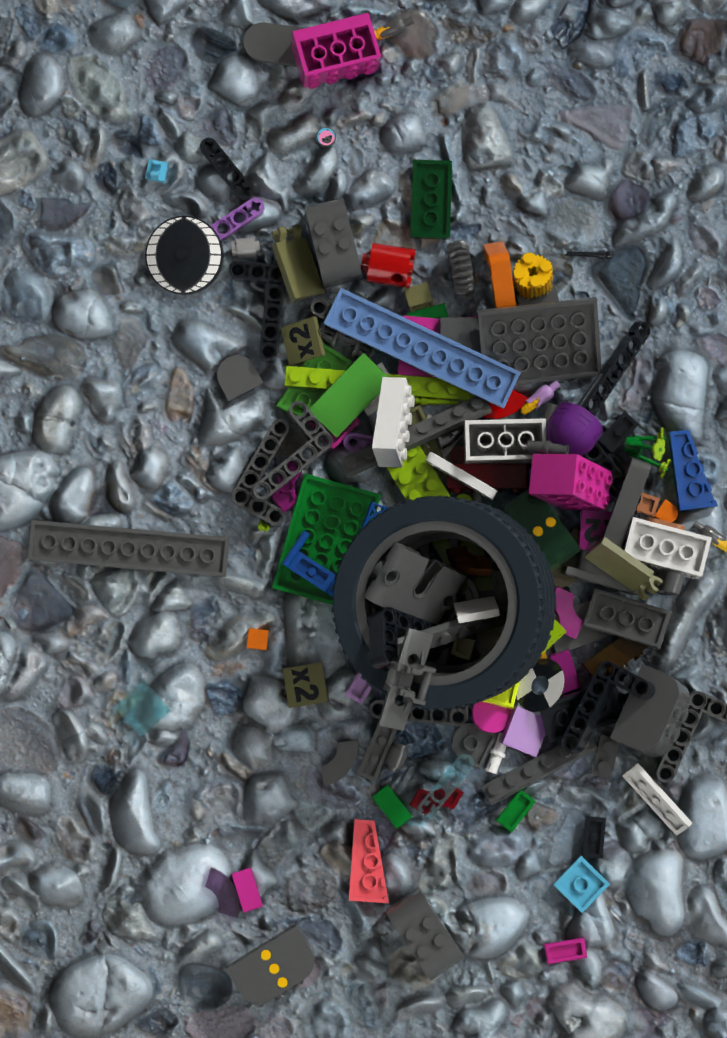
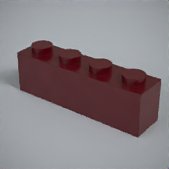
M453 464L497 491L496 494L502 493V490H510L512 494H519L527 488V464ZM446 474V490H450V493H462V490H470V493H477Z

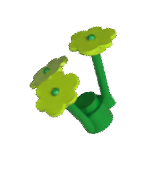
M661 428V432H657V436L635 435L634 437H627L624 450L630 453L631 457L638 458L659 468L658 472L661 473L660 479H663L666 471H668L671 459H668L667 463L663 461L662 464H659L638 454L642 453L643 449L652 450L653 458L660 461L665 453L664 428ZM643 441H656V443L650 446L645 445Z

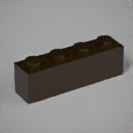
M617 638L582 663V665L593 678L601 662L609 661L625 669L628 667L627 662L633 658L636 661L644 655L643 650L648 647ZM612 667L607 669V676L612 673Z

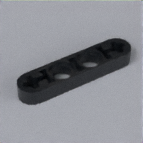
M213 138L203 139L200 143L202 154L238 199L243 202L254 197L252 185ZM205 144H213V151L217 154L213 156L210 150L205 151ZM218 158L226 159L227 163L224 167L216 165L215 162ZM235 172L239 175L236 182L228 180L230 173ZM240 183L245 190L250 189L249 196H241L242 190L238 186Z

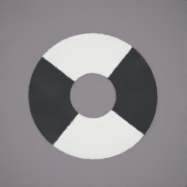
M539 659L536 665L529 670V673L521 679L516 697L524 709L531 712H541L557 702L562 694L565 682L564 673L560 665L551 659ZM538 676H545L549 682L547 690L540 695L534 694L531 689L533 680Z

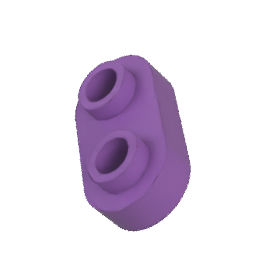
M351 432L344 438V447L348 452L354 453L373 444L374 436ZM356 440L357 445L354 447L351 446L350 441Z

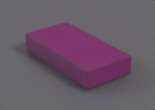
M569 649L549 655L550 659L557 662L563 670L565 682L562 694L581 688Z

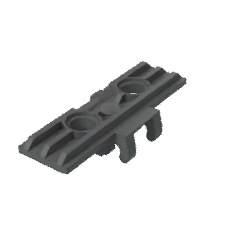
M407 628L397 662L391 661L383 689L387 691V695L377 725L404 731L412 704H426L427 690L432 674L436 672V668L425 665L433 634ZM411 654H415L414 663L409 665L408 657ZM425 671L417 697H415V692L410 690L414 675L420 676ZM398 695L403 696L402 702L396 705L395 698Z

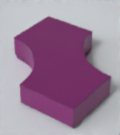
M293 462L287 463L289 471L294 472L297 470V466ZM302 472L271 497L283 513L288 511L297 502L298 497L295 493V484ZM277 475L278 484L282 483V478Z
M556 586L554 593L557 596V609H554L557 614L558 623L566 630L565 635L576 639L584 621L574 611L573 599L575 595Z

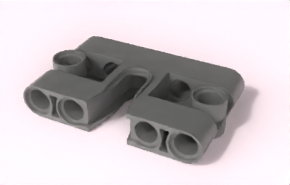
M394 542L386 556L387 561L383 560L376 564L374 574L377 578L372 580L363 596L381 607H391L439 625L446 611L454 608L453 603H457L456 594L467 575L436 559H433L427 566L429 559L420 556V552Z

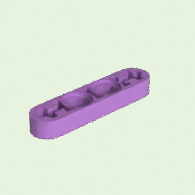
M252 198L210 226L217 232L222 242L260 217L265 210L264 203L259 198ZM253 203L256 205L260 204L259 211L252 210L249 212L251 217L248 218L247 212L243 209L247 208V211L252 209ZM237 213H242L245 216V220L242 223L234 221V216ZM226 224L229 230L225 234H220L217 231L218 226Z

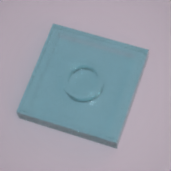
M143 681L114 707L140 737L146 734L171 711L146 681Z

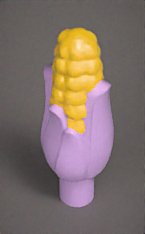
M557 380L549 386L544 385L526 400L527 402L521 408V413L526 415L551 400L554 395L553 392L561 386Z

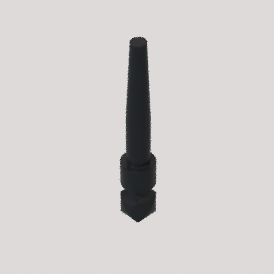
M613 251L566 252V255L612 259L614 253Z

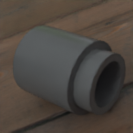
M394 741L393 745H390L384 760V764H387L386 769L398 772V769L403 770L409 754L407 752L409 747Z

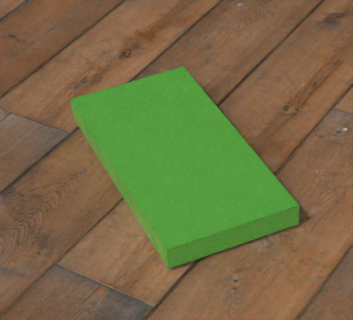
M323 343L325 355L306 361L302 365V367L346 371L352 361ZM288 387L276 407L287 413L293 402L301 401L310 408L327 390ZM299 407L292 408L294 415H302V410Z
M362 353L309 410L337 438L380 394L382 377L388 376L368 356Z

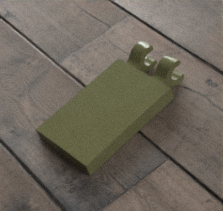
M293 225V228L287 230L285 227H278L277 231H272V238L275 240L272 248L290 300H299L324 294L325 291L307 239H301V225ZM287 235H288V237L290 238L289 241H286V236H287Z
M605 537L590 548L584 556L588 561L631 591L636 589L639 598L642 600L649 598V595L644 590L655 594L659 589L654 586V583L659 586L663 582L661 578L653 575V570Z

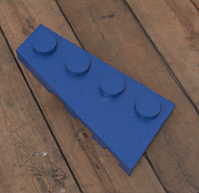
M690 431L668 432L678 511L717 507L718 504L713 498L711 486L704 474L705 470L698 459V452Z

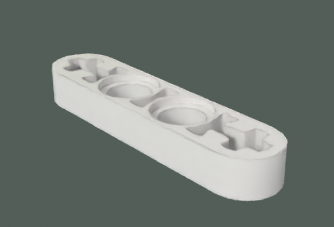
M432 452L425 459L431 466L490 500H493L497 493L494 488Z

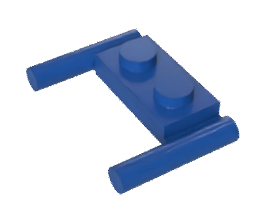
M303 530L282 564L332 596L334 594L332 587L335 583V574L300 552V549L310 536L309 533Z

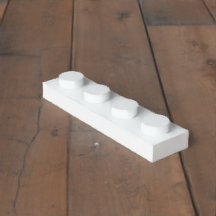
M638 763L622 775L676 836L692 824L688 817Z

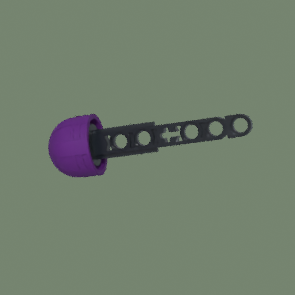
M637 321L633 323L628 330V335L624 336L578 405L562 402L557 406L547 422L546 435L548 441L554 444L569 445V454H578L580 456L585 455L594 447L603 433L602 425L595 415L639 352L641 344H644L649 337L651 330L647 322ZM640 326H642V328H643V331H642V334H641V335L639 334V327H640ZM630 340H632L633 347L631 350L629 348ZM620 355L623 356L622 364L619 362ZM602 384V386H603V391H602V393L600 394V392H599V386ZM590 399H592L593 406L591 409L589 407Z

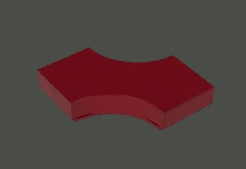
M449 782L433 791L419 788L409 805L425 816L437 807H448L454 810L464 792Z

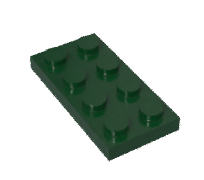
M413 159L410 238L450 240L452 161Z

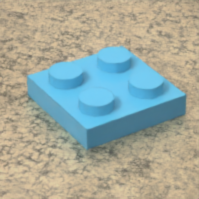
M580 855L553 885L583 913L610 883Z

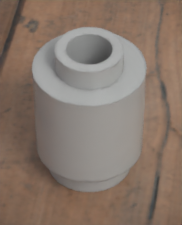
M255 237L239 238L236 241H231L233 257H257V253L260 252L259 241H255Z

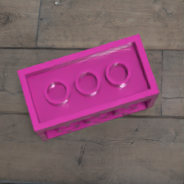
M369 13L292 32L291 48L303 88H317L320 84L326 82L327 84H333L342 78L353 79L362 73H365V75L373 74L379 68L381 53Z
M533 454L529 486L530 495L563 510L608 511V505L611 500L609 494L610 485L612 484L611 471L578 454Z

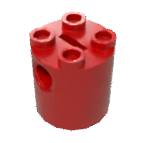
M372 243L371 250L366 254L363 253L361 269L367 275V282L410 288L411 277L408 275L412 276L414 262L410 260L414 261L416 249Z

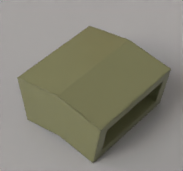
M428 282L404 288L410 312L434 306Z

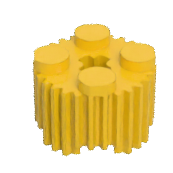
M526 253L521 257V260L518 259V263H515L513 267V282L517 292L519 291V295H523V298L527 297L528 300L534 296L537 298V296L541 297L542 294L548 295L553 282L551 262L547 261V258L543 259V256L539 257V254L535 256L533 253Z

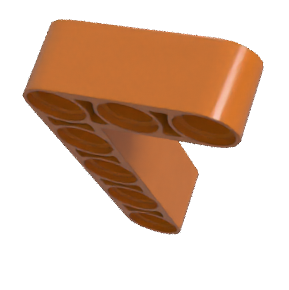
M503 241L483 244L484 258L490 270L495 308L516 306L508 250Z

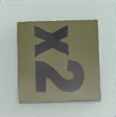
M310 317L281 327L289 366L325 355L317 317Z
M322 662L283 669L289 708L328 702Z

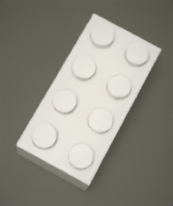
M382 377L372 450L379 467L402 468L403 460L407 459L405 445L409 442L410 438L408 425L412 423V413H410L411 407H414L415 398L414 395H411L412 389L408 385L406 378Z

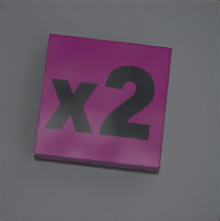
M581 510L578 550H589L602 539L611 512Z

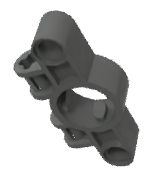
M315 299L311 303V313L313 317H317L318 320L323 322L320 327L322 340L334 347L340 338L345 344L355 346L352 357H359L364 353L372 360L377 349L324 325V321L333 304L324 299ZM317 305H323L325 311L316 313L314 308Z

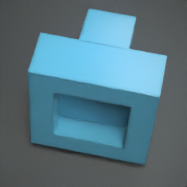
M149 159L145 179L165 183L169 163Z

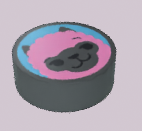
M329 127L319 129L316 134L317 143L324 148L333 146L336 141L334 130Z

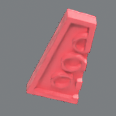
M354 819L349 901L389 903L375 820Z

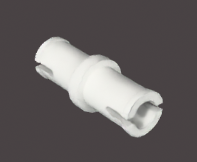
M500 732L498 733L494 748L490 750L491 755L485 771L497 775L502 758H505L506 754L504 752L507 745L500 743L503 733Z

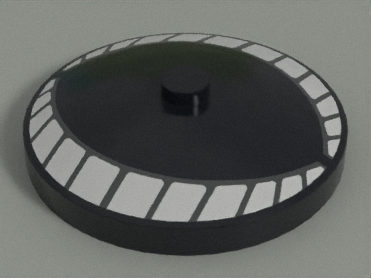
M177 216L164 221L152 232L146 245L145 261L150 276L160 287L174 294L192 295L205 290L217 279L223 266L224 250L219 235L208 223L192 216Z

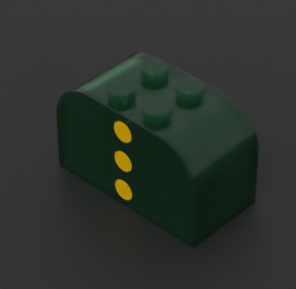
M529 489L513 499L505 507L504 513L510 515L513 520H517L539 543L541 552L545 553V557L550 564V572H555L580 554L582 549L548 503L530 495Z

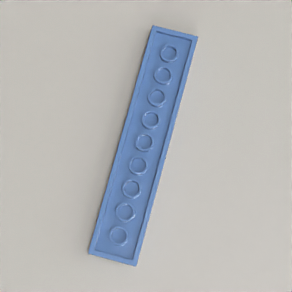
M340 288L324 321V325L502 409H504L521 372L342 288Z

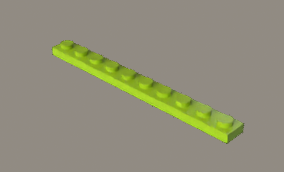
M286 366L285 386L327 390L345 370ZM386 374L388 377L406 378L408 385L412 389L411 395H414V397L467 401L476 397L438 378Z

